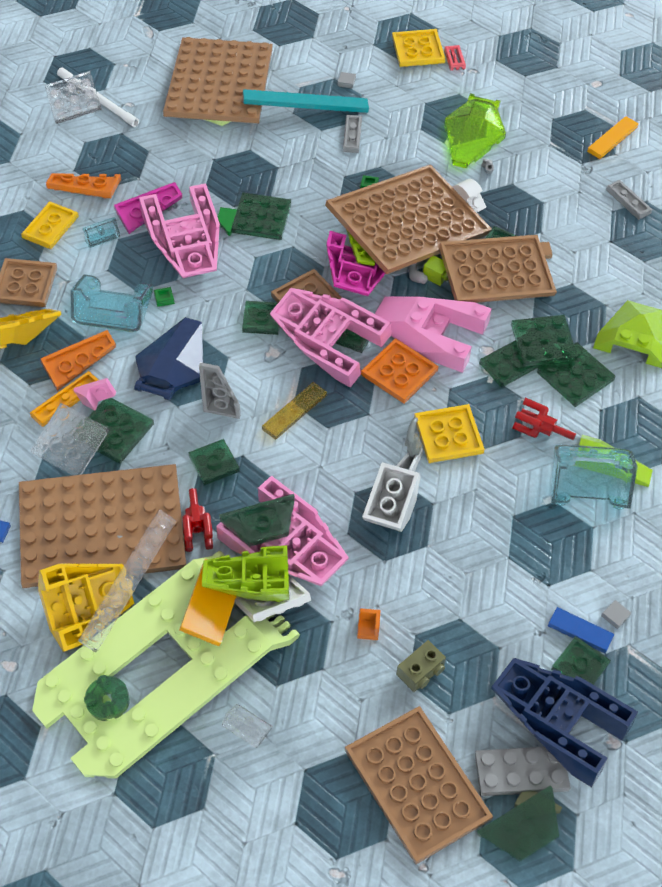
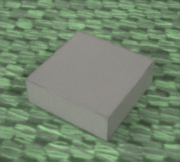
M341 72L338 86L353 88L356 74Z
M615 600L601 616L618 629L630 617L631 612Z

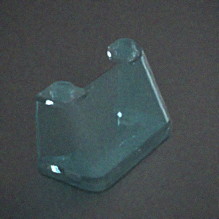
M84 274L71 289V319L79 325L137 332L143 324L153 293V284H138L134 295L101 290V283L97 277Z
M556 445L553 455L551 503L564 506L570 502V498L609 500V503L615 509H631L638 468L633 453L622 448Z

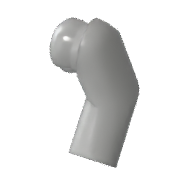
M483 159L481 166L485 168L486 173L491 174L494 171L492 160Z
M416 264L408 266L409 277L412 281L421 284L427 282V275L417 271Z

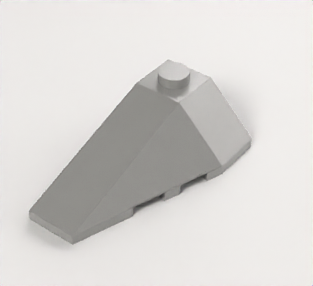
M200 362L199 371L203 412L240 419V404L220 367Z

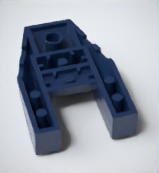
M517 658L511 660L491 687L495 694L572 776L591 788L602 773L608 758L570 735V732L579 719L584 717L623 741L638 714V711L581 677L576 676L572 678L565 676L558 670L548 671L540 668V665Z

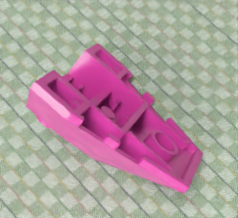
M330 231L326 247L333 286L369 296L384 277L385 272L376 262L374 266L357 263L352 247L344 245L347 235Z

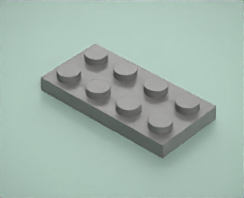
M545 747L475 751L480 796L521 794V792L536 791L537 793L565 792L571 788L568 771Z

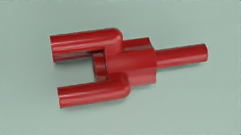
M525 397L523 405L539 411V414L537 415L522 408L521 412H517L515 418L533 425V428L531 429L515 422L512 429L533 438L538 437L540 432L548 436L555 432L574 441L576 433L556 425L558 419L547 415L549 411L547 406Z
M191 488L189 489L190 507L185 509V515L182 517L185 551H193L192 533L200 532L204 533L205 549L210 550L213 549L211 516L209 513H205V508L198 504L197 490Z

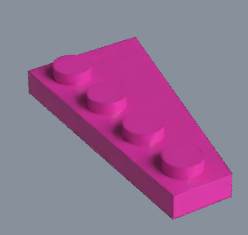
M175 182L114 205V210L128 234L145 224L140 210L139 197L156 194L161 211L163 212L182 199V193Z

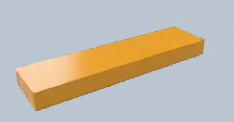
M625 116L590 145L587 152L601 159L637 129L639 123Z
M86 372L30 412L31 417L44 427L80 401L73 391L74 388L98 381L99 379L91 372Z

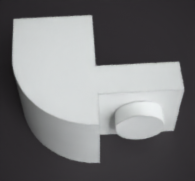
M466 179L452 186L476 213L486 208L480 194L483 190L475 180Z

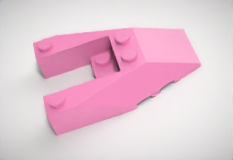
M206 183L189 187L190 201L195 214L164 221L156 194L139 197L141 214L152 241L182 278L217 271L220 223Z
M290 288L270 313V316L305 355L334 379L350 388L361 375L360 364L333 349L332 346L348 329L382 348L392 335L391 323L345 298L336 299L325 294L320 296L310 291Z
M384 297L375 315L391 323V336L398 339L430 361L463 373L470 360L472 346L445 337L443 334L449 323L483 335L489 324L492 308L475 302L446 299Z
M273 476L269 477L258 487V499L280 518L261 536L231 513L216 526L217 538L239 554H242L241 552L248 551L249 554L260 552V548L266 546L287 545L288 573L319 586H322L349 558L336 538L334 539L326 523H323L317 510Z

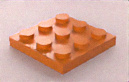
M395 338L361 370V375L405 404L438 371L439 366Z

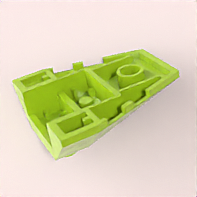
M627 300L598 332L593 348L611 353L614 344L648 354L646 364L662 368V310Z
M287 545L266 546L260 548V552L249 554L248 551L241 552L242 556L230 558L229 555L203 561L202 587L250 600L275 602L289 600Z

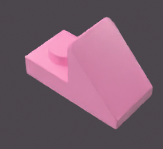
M108 378L76 387L73 390L82 404L94 411L97 408L98 401L115 397L116 394Z

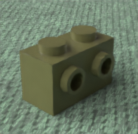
M427 640L397 666L396 675L415 692L419 688L423 689L426 687L431 677L434 675L438 676L443 672L446 657Z

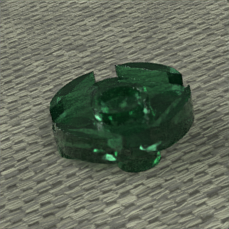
M102 675L88 687L84 702L89 713L94 718L100 721H108L107 719H116L125 713L130 703L129 691L122 680ZM111 694L112 701L103 703V696Z

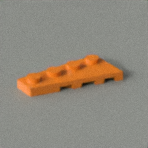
M51 173L46 182V187L48 189L111 199L121 181V174H115V177H107L106 174H99V177H90L89 174L74 176V174Z
M108 330L45 356L40 360L58 391L116 348V343Z

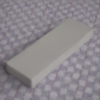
M346 115L343 152L359 153L362 116Z
M618 180L607 186L606 191L638 220L651 214L652 209L622 181Z

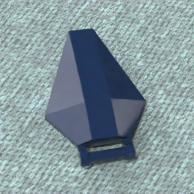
M185 317L135 356L140 376L139 380L135 383V391H145L162 396L165 400L170 401L174 393L179 389L200 382L199 364L200 362L203 363L201 321Z

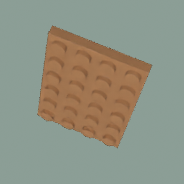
M538 235L440 242L439 244L455 301L479 303L555 296L557 292Z
M420 706L345 746V752L415 865L493 819V815Z

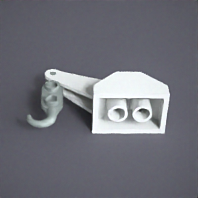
M418 418L412 419L407 431L405 446H407L408 453L396 466L381 463L362 516L365 521L402 532L410 520L417 500L421 477L420 473L415 471L423 453L422 444L419 443L420 438L414 433Z

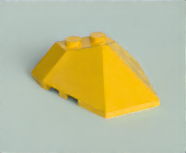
M41 309L28 311L24 314H9L6 317H1L0 349L6 348L7 344L11 343L27 345L61 315V311Z
M56 564L39 570L38 592L49 629L63 652L85 644L89 641L90 637L100 632L105 625L115 620L134 604L123 564Z

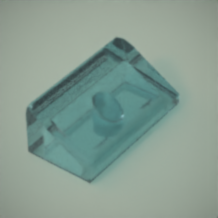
M115 217L82 228L84 240L89 248L120 238V231Z

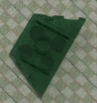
M291 494L219 514L220 522L249 547L289 536L295 496Z
M548 786L477 831V834L481 838H485L493 843L500 850L509 853L510 856L519 862L559 838V830L552 786Z

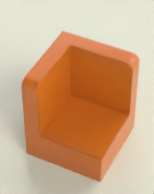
M360 608L357 639L378 640L381 610Z

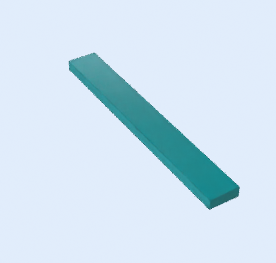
M243 89L242 92L243 104L369 112L367 98Z

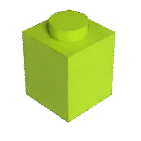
M436 256L430 257L423 267V273L427 275L429 281L441 286L444 281L448 280L443 260Z

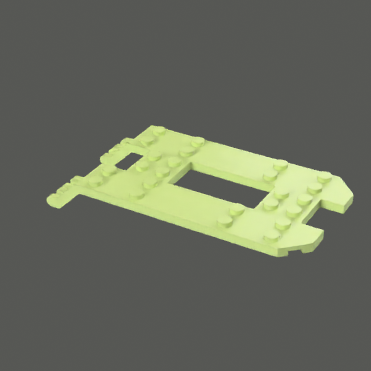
M221 551L216 552L213 556L193 559L37 682L32 711L45 728L48 729L65 715L88 743L70 758L85 777L100 776L116 779L269 651L289 646L299 638L300 634L296 630L290 631L286 636L281 635L290 628V623L285 621L282 615L269 622L268 620L276 614L266 617L263 621L253 622L247 615L244 616L230 629L225 631L220 646L179 631L203 561L205 559L225 556ZM168 633L191 660L123 715L100 686Z

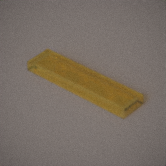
M312 382L264 423L262 430L276 440L327 396V392Z

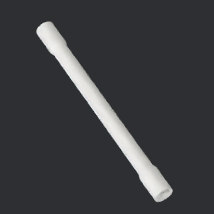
M59 68L57 71L59 77L105 106L132 127H136L139 124L138 118L80 81L66 69Z

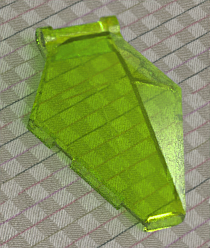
M470 93L465 104L445 117L444 124L447 131L448 147L454 166L467 168L473 161H478L488 153L495 143L499 144L505 139L506 131L498 111L501 104L500 100H489Z

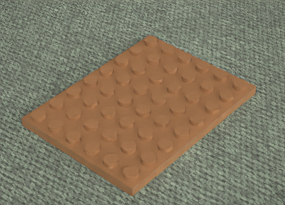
M182 37L163 116L259 123L262 105L243 104L242 92L243 89L265 91L273 44Z
M431 164L326 200L325 204L386 275L441 254L439 249L440 242L479 239L489 235L492 231V228Z
M176 464L19 482L22 588L38 587L39 570L56 564H123L126 576L179 570L186 565Z

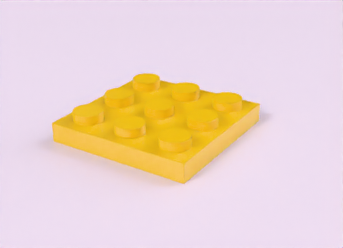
M437 29L392 32V40L400 67L445 63V55Z
M469 404L414 414V418H418L416 425L428 463L484 454L485 449Z

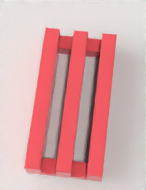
M460 45L445 46L444 52L450 71L454 68L459 70L460 67L465 69L466 64ZM454 49H456L460 63H458Z

